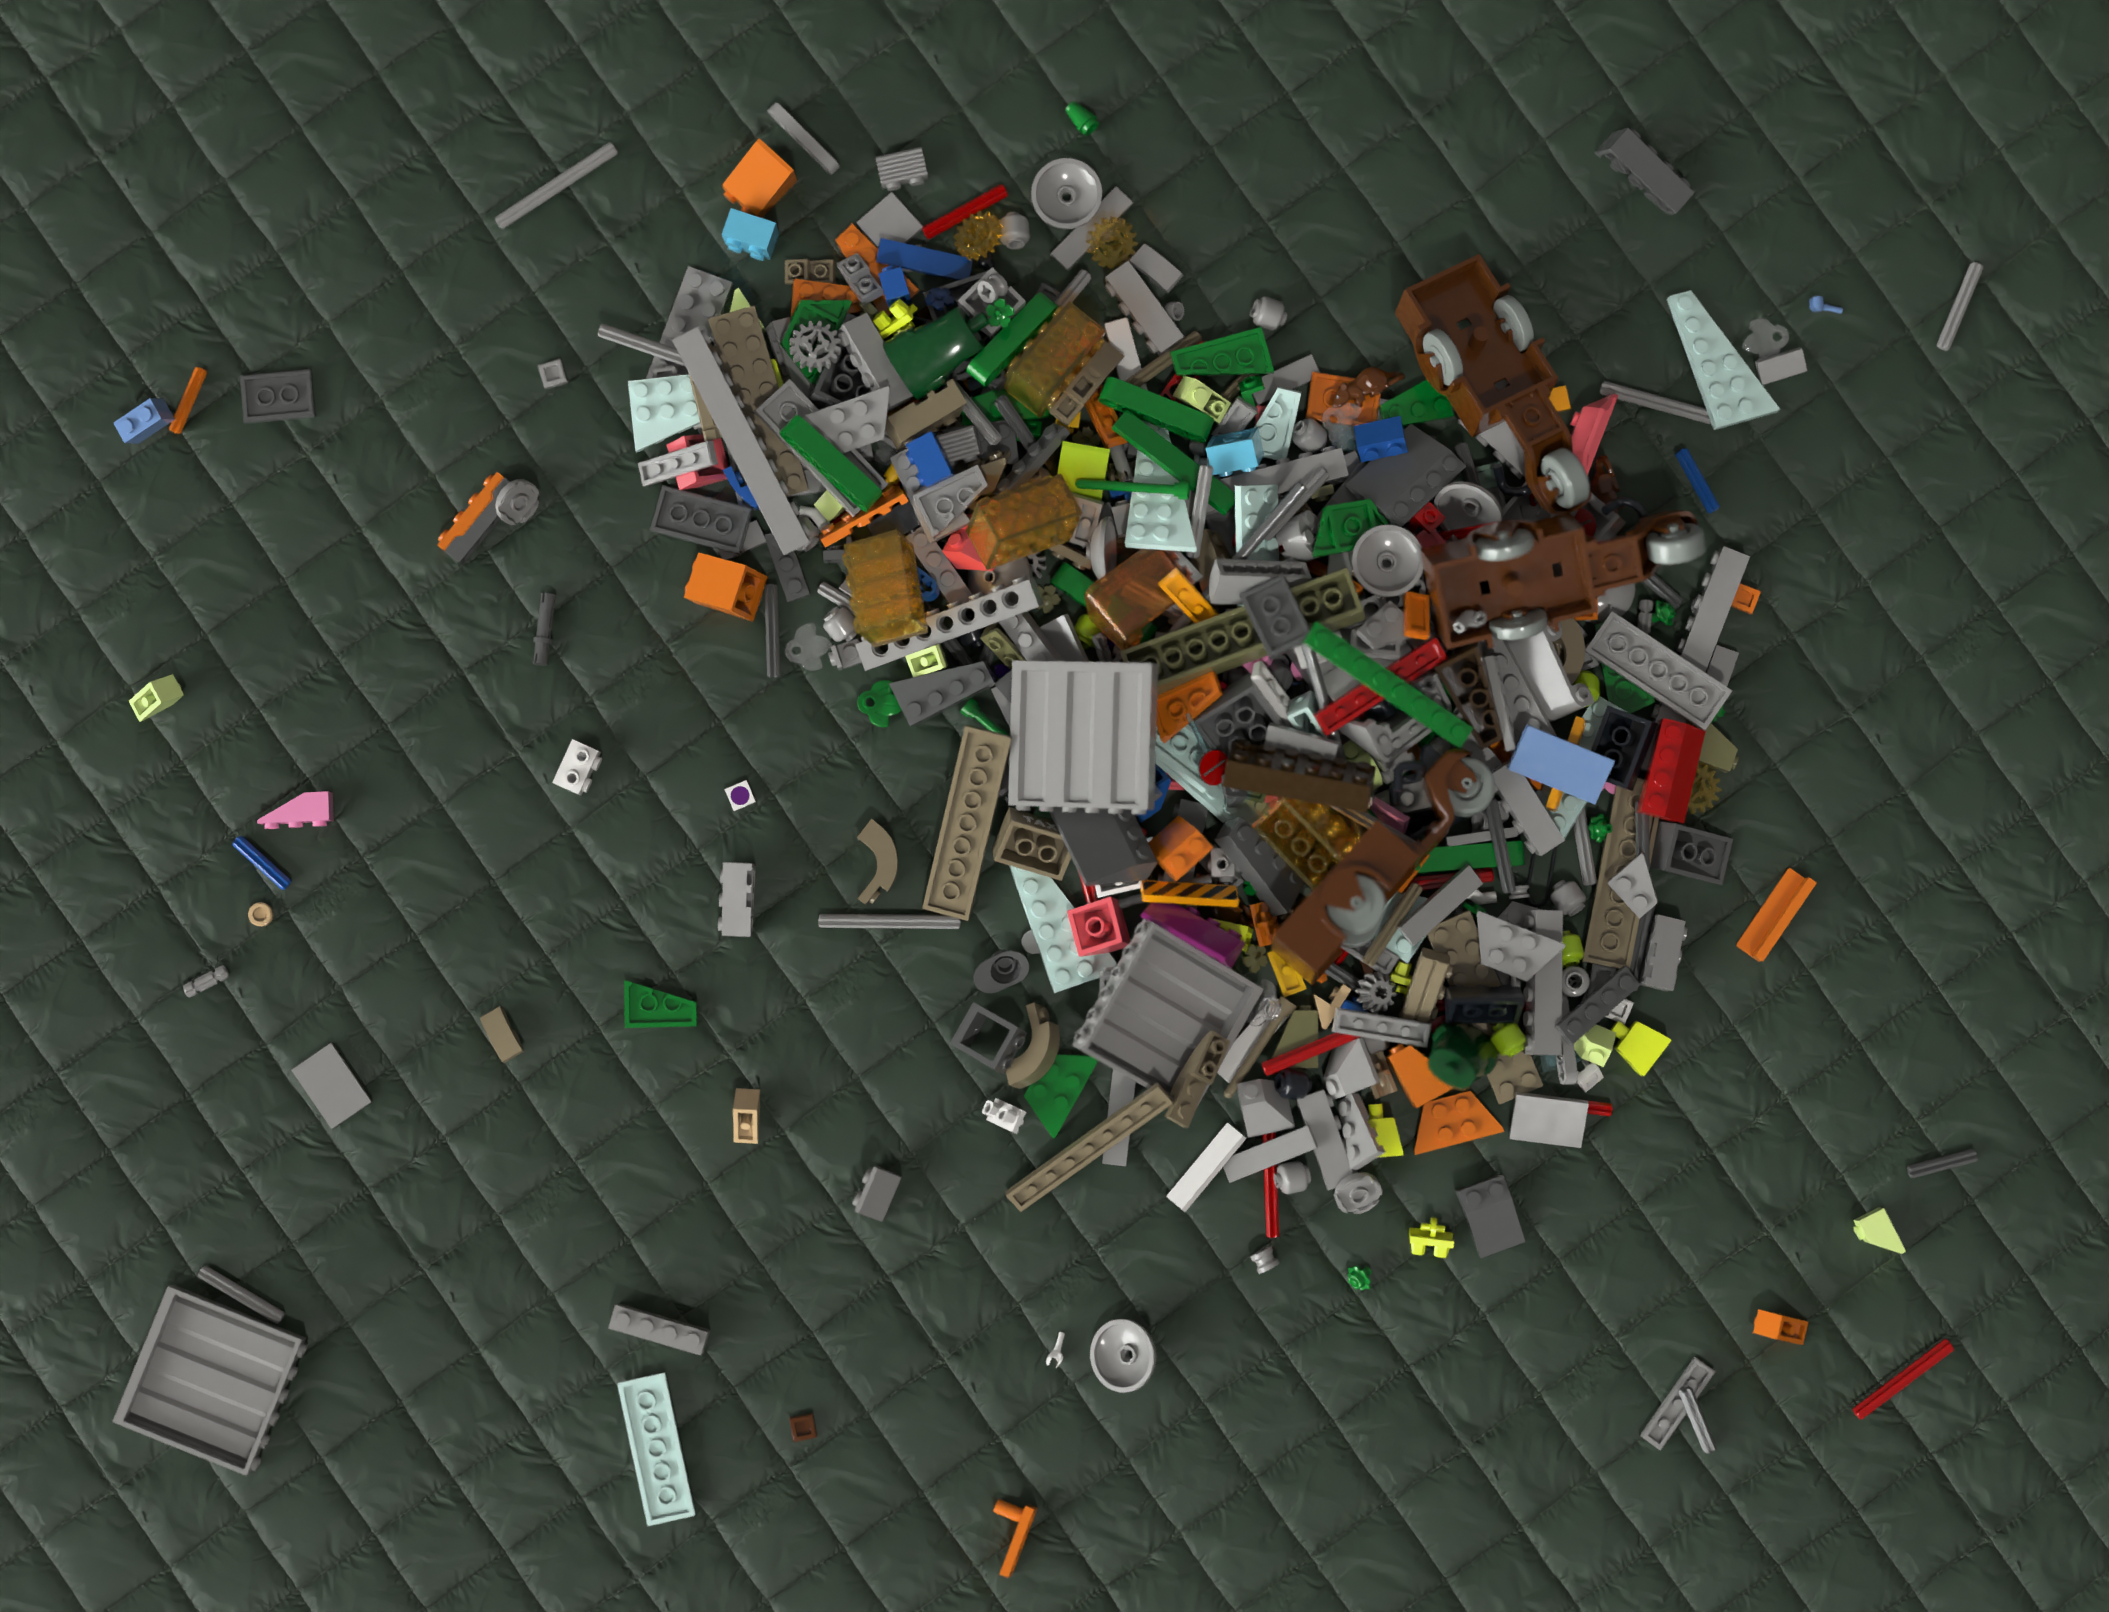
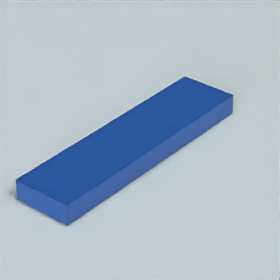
M883 238L880 239L876 263L889 266L896 265V267L956 281L970 277L973 261L972 258Z

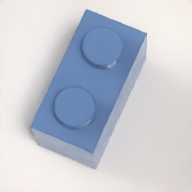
M149 398L113 423L124 443L139 444L171 423L175 418L164 399Z

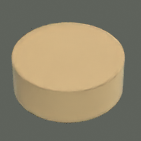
M259 902L250 907L248 917L252 924L263 927L272 922L274 912L270 905Z

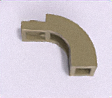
M1574 618L1559 621L1562 627V635L1553 642L1571 685L1579 676L1585 658L1583 634Z
M871 819L857 837L874 852L877 859L876 874L858 898L865 905L869 902L873 904L881 894L878 891L880 887L889 893L898 872V854L893 840L884 828Z
M1035 1002L1026 1005L1032 1028L1031 1043L1021 1056L1013 1059L1011 1067L1006 1070L1009 1085L1018 1089L1029 1086L1041 1079L1051 1068L1059 1050V1026L1049 1022L1048 1010Z

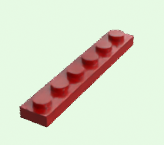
M1432 637L1387 666L1386 669L1406 683H1410L1448 657L1437 638ZM1361 683L1314 713L1313 716L1323 733L1328 736L1384 700V698Z

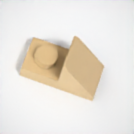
M1344 984L1340 988L1335 986L1328 997L1331 1000L1330 1004L1313 994L1315 1008L1318 1010L1319 1025L1323 1030H1326L1333 1020L1336 1007L1340 1008L1350 993L1351 989Z

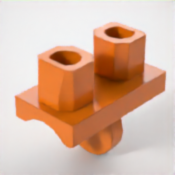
M1265 902L1249 905L1259 947L1272 944L1273 935L1279 929L1277 916L1272 917Z

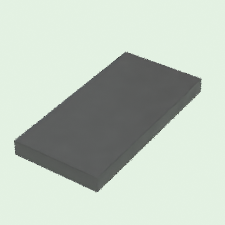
M662 485L650 531L741 555L754 509Z

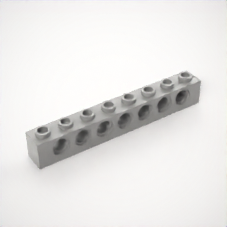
M1026 576L1012 580L1014 585L1005 588L1004 584L991 588L992 593L983 596L982 592L969 596L970 602L961 604L959 600L948 604V610L940 612L939 608L926 612L927 618L918 620L916 616L905 620V626L897 628L894 624L882 629L884 634L875 636L873 632L862 636V642L855 644L864 670L867 671L1044 605L1035 578L1027 580ZM1010 592H1015L1018 595L1019 600L1017 604H1013L1009 600ZM989 600H993L996 603L997 609L995 612H991L988 609L987 603ZM967 608H971L974 611L975 617L973 620H969L966 617L965 612ZM946 616L953 620L952 628L945 626L944 618ZM924 624L930 626V636H926L923 633L922 627ZM903 632L907 633L910 637L908 644H904L901 640ZM881 640L888 644L887 652H883L880 649L879 644Z

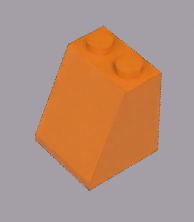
M759 138L722 185L726 191L724 196L733 204L738 202L743 207L741 209L742 212L763 218L797 182L794 170Z
M698 552L697 558L693 563L689 582L685 587L684 598L696 604L754 621L768 577L747 565Z
M1179 815L1148 842L1158 864L1174 882H1177L1214 848L1195 827Z
M1397 1044L1388 1049L1389 1054L1385 1058L1412 1107L1418 1108L1453 1089L1438 1080L1430 1072L1427 1066L1428 1058L1412 1046Z

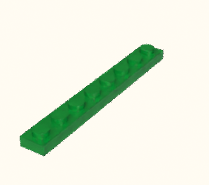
M1315 622L1303 640V644L1456 748L1463 746L1473 730L1471 726L1320 623Z

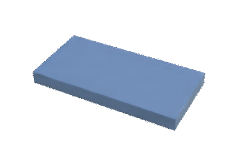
M1526 724L1507 769L1595 805L1615 761Z

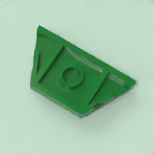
M800 300L780 341V345L792 361L794 355H790L789 348L792 346H790L789 340L794 338L793 331L800 332V325L803 324L805 327H808L809 321H812L813 326H817V323L821 321L824 328L826 325H830V332L838 331L852 301ZM816 341V344L813 347V352L818 345V341ZM800 361L796 362L795 365L807 381L812 385L815 384L820 374L817 368H813V371L809 372L808 366L801 369Z
M1371 499L1326 506L1322 511L1312 556L1316 558L1352 552L1357 541L1365 532L1380 525H1387L1388 522L1378 512L1376 505Z
M1057 1055L1048 1072L1041 1079L1031 1084L1024 1095L1048 1133L1054 1139L1098 1062L1092 1056Z

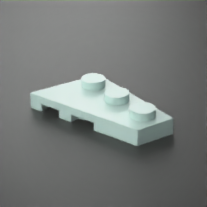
M1278 387L1254 428L1258 427L1264 451L1263 457L1274 460L1287 458L1302 392Z

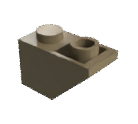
M997 450L990 453L988 458L980 460L978 457V460L966 463L967 465L963 471L976 465L979 466L988 485V489L983 494L996 489L1011 456L1010 450L1005 452Z

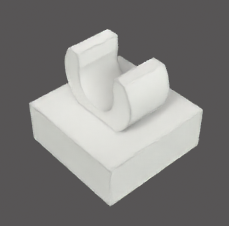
M1582 1060L1586 1068L1581 1072L1577 1071V1082L1586 1093L1604 1077L1596 1064H1589L1588 1061Z

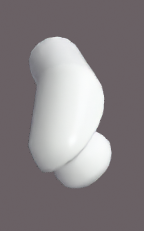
M800 506L799 517L806 516L808 519H812L819 533H822L821 529L830 524L817 508Z
M1476 889L1467 898L1477 905L1497 903L1495 891L1481 893Z

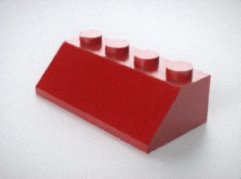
M1666 718L1658 720L1637 813L1684 824L1706 731L1687 723Z

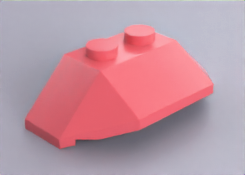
M1617 394L1609 395L1584 406L1580 412H1575L1570 424L1574 426L1570 434L1572 451L1581 462L1587 475L1618 398Z

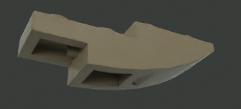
M1106 341L1065 389L1049 413L1068 427L1125 355Z
M1210 1030L1201 1040L1173 1085L1169 1094L1173 1097V1104L1169 1106L1165 1115L1166 1118L1184 1128L1189 1127L1207 1084H1213L1231 1041L1213 1030Z

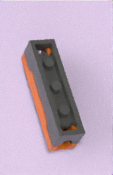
M496 472L495 475H489L483 483L485 487L480 493L476 492L470 498L468 508L456 515L453 520L455 524L451 529H446L438 538L440 542L437 546L463 566L501 520L496 513L495 504L500 491L510 481L499 472Z

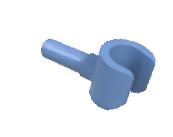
M1814 296L1812 299H1809L1810 310L1813 312L1824 310L1841 314L1843 308L1824 304L1823 296Z

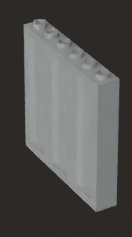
M1012 661L1010 737H1012L1009 760L1008 805H1016V810L1030 811L1031 806H1039V811H1053L1054 807H1062V812H1077L1078 807L1085 808L1086 813H1100V808H1109L1108 813L1123 814V809H1132V814H1146V810H1154L1158 664Z
M1143 919L1142 923L1136 927L1135 935L1130 944L1124 948L1120 962L1111 971L1108 983L1101 989L1096 1004L1089 1010L1083 1027L1077 1031L1072 1045L1147 1089L1158 1082L1169 1095L1185 1063L1210 1030L1231 1041L1223 1058L1224 1061L1264 989L1158 925ZM1207 1084L1201 1099L1203 1098L1210 1084Z
M170 1285L166 1289L113 1422L247 1476L252 1471L256 1472L260 1465L261 1458L259 1454L262 1448L265 1449L271 1437L268 1435L270 1427L275 1426L280 1415L277 1412L280 1403L283 1404L288 1396L289 1390L286 1388L289 1380L293 1381L297 1374L298 1367H295L298 1358L302 1359L306 1352L307 1345L304 1344L306 1337L176 1285Z

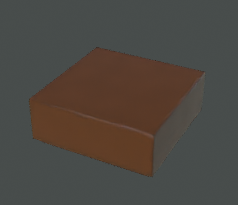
M813 1413L789 1418L793 1442L817 1438Z

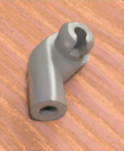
M1465 611L1454 623L1453 628L1456 632L1462 633L1467 627H1480L1487 621V615L1483 611Z

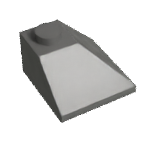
M1362 1037L1332 1049L1323 1077L1326 1089L1331 1095L1332 1100L1380 1082Z
M1257 1079L1237 1084L1238 1098L1248 1138L1295 1128L1289 1100L1280 1097L1275 1090L1273 1080Z

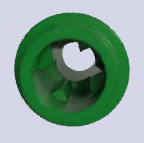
M1076 101L1071 102L1066 107L1065 111L1079 133H1084L1085 136H1088L1097 129L1099 122L1096 115Z

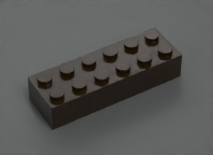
M1247 740L1233 741L1229 752L1223 787L1367 813L1373 790L1376 766H1372L1367 762H1350L1340 757L1330 760L1323 758L1318 753L1307 755L1299 753L1295 749L1284 750L1269 744L1256 745Z

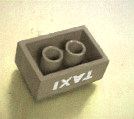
M1011 807L1008 808L992 847L994 861L1062 881L1071 856L1054 821Z

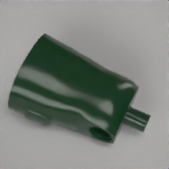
M958 306L932 322L917 327L910 326L896 333L894 337L883 342V349L908 390L917 400H921L929 392L936 391L943 386L948 376L963 361L985 347L978 331L989 325L990 322L984 312L970 319L964 310Z
M1444 1021L1437 1027L1432 1036L1433 1045L1427 1066L1430 1072L1444 1084L1458 1090L1469 1089L1473 1082L1493 1071L1499 1060V1053L1491 1042L1490 1037L1469 1023H1446Z

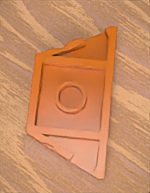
M1471 1091L1462 1092L1423 1104L1413 1152L1414 1155L1433 1151L1504 1132V1129Z

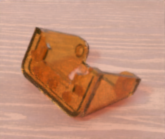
M1141 549L1087 589L1085 603L1089 619L1122 651L1136 646L1141 642V628L1175 604L1159 586L1158 582L1175 568L1183 575L1184 573L1166 550Z

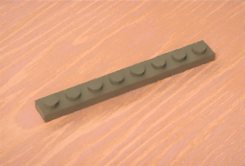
M1157 1082L1006 1190L1007 1198L1022 1212L1172 1105V1098Z

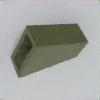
M1686 721L1687 724L1699 728L1690 721ZM1710 723L1705 730L1698 763L1720 772L1728 773L1731 769L1734 770L1737 765L1739 756L1736 753L1738 749Z
M1298 1006V1010L1293 1011L1271 1059L1318 1040V1010H1312V1006ZM1318 1055L1288 1068H1318Z

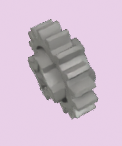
M809 321L808 327L801 324L800 332L793 331L794 338L789 340L790 346H792L789 348L790 355H794V363L800 361L801 369L808 366L809 372H812L813 368H817L819 372H822V366H825L827 369L831 368L830 361L837 363V355L841 354V348L839 347L841 346V339L837 338L836 330L830 332L829 324L824 328L821 321L817 323V326H813L812 321ZM816 341H818V345L813 352V347L816 344Z

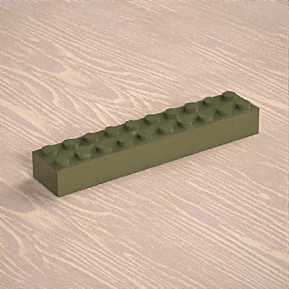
M1348 568L1290 589L1310 629L1315 622H1318L1333 632L1366 620ZM1244 606L1120 651L1124 663L1158 664L1157 695L1208 672L1214 671L1216 674L1268 656Z

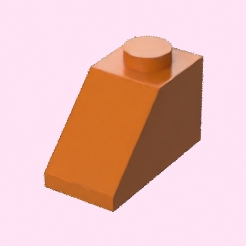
M1758 1309L1754 1320L1753 1333L1803 1345L1808 1321Z

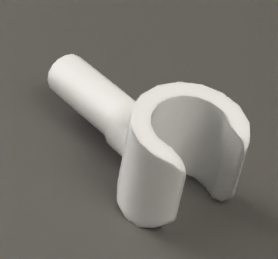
M1059 1332L1054 1350L1050 1352L1046 1359V1364L1049 1365L1051 1358H1055L1058 1362L1056 1368L1059 1367L1063 1360L1061 1346L1065 1334Z

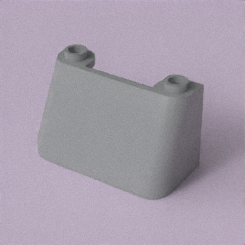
M1558 622L1559 631L1554 632L1548 625L1542 632L1522 639L1506 640L1550 723L1595 703L1587 686L1581 683L1571 686L1552 642L1558 640L1562 635L1560 622Z
M1427 671L1418 678L1432 676L1434 680L1428 681V683H1436L1434 690L1421 693L1452 713L1451 703L1438 675ZM1397 708L1395 715L1382 721L1375 722L1366 716L1360 720L1359 716L1339 728L1340 732L1376 759L1383 762L1395 760L1432 732L1399 708Z

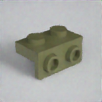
M999 622L986 626L980 639L1010 670H1012V661H1027Z

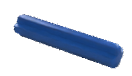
M1684 448L1678 451L1675 456L1707 513L1718 510L1720 505L1688 449Z
M239 836L234 840L232 845L281 890L288 888L291 880L243 836Z

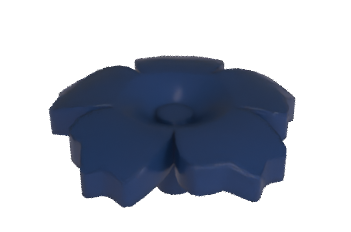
M932 288L929 290V294H927L925 303L927 305L933 304V308L939 311L944 309V305H954V298L947 288H943L941 291L940 288Z

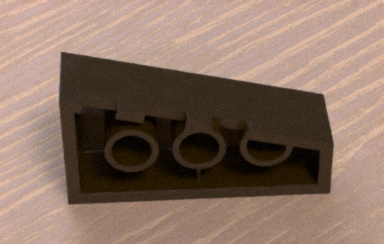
M1480 641L1467 644L1446 655L1448 658L1436 665L1435 670L1466 724L1473 728L1471 733L1481 750L1502 740L1503 736Z

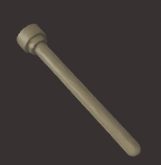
M1282 996L1276 1003L1278 1006L1275 1009L1277 1012L1224 1091L1226 1098H1231L1237 1090V1084L1242 1083L1284 1017L1292 1014L1297 1008L1296 1005Z

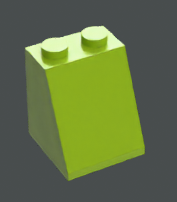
M1063 441L1053 498L1058 500L1057 505L1062 506L1061 499L1058 498V493L1061 489L1102 501L1103 490L1079 489L1076 487L1075 482L1078 479L1105 481L1110 449Z

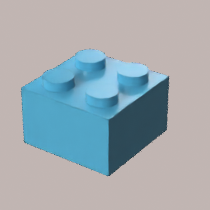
M733 208L730 209L722 232V237L729 250L736 253H741L742 251L751 253L750 256L761 261L764 258L771 259L779 236L775 222Z
M1258 427L1212 436L1206 446L1209 465L1214 468L1213 475L1219 474V477L1229 476L1233 474V471L1242 470V472L1253 471L1259 466L1264 456Z

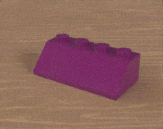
M1152 902L1141 914L1143 919L1158 925L1232 969L1245 945L1240 940L1242 935L1232 929H1229L1228 932L1220 929L1221 924L1208 917L1207 921L1200 918V912L1190 906L1184 909L1178 904Z

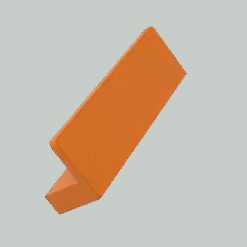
M1788 868L1740 937L1736 946L1758 962L1764 961L1817 882L1810 877L1804 878L1791 868Z

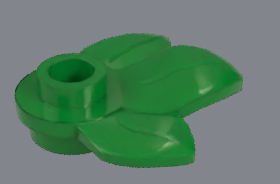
M889 680L874 683L870 691L861 693L857 699L859 710L867 714L871 723L877 727H888V716L902 711L889 683L893 682ZM867 698L873 700L872 707L867 706Z

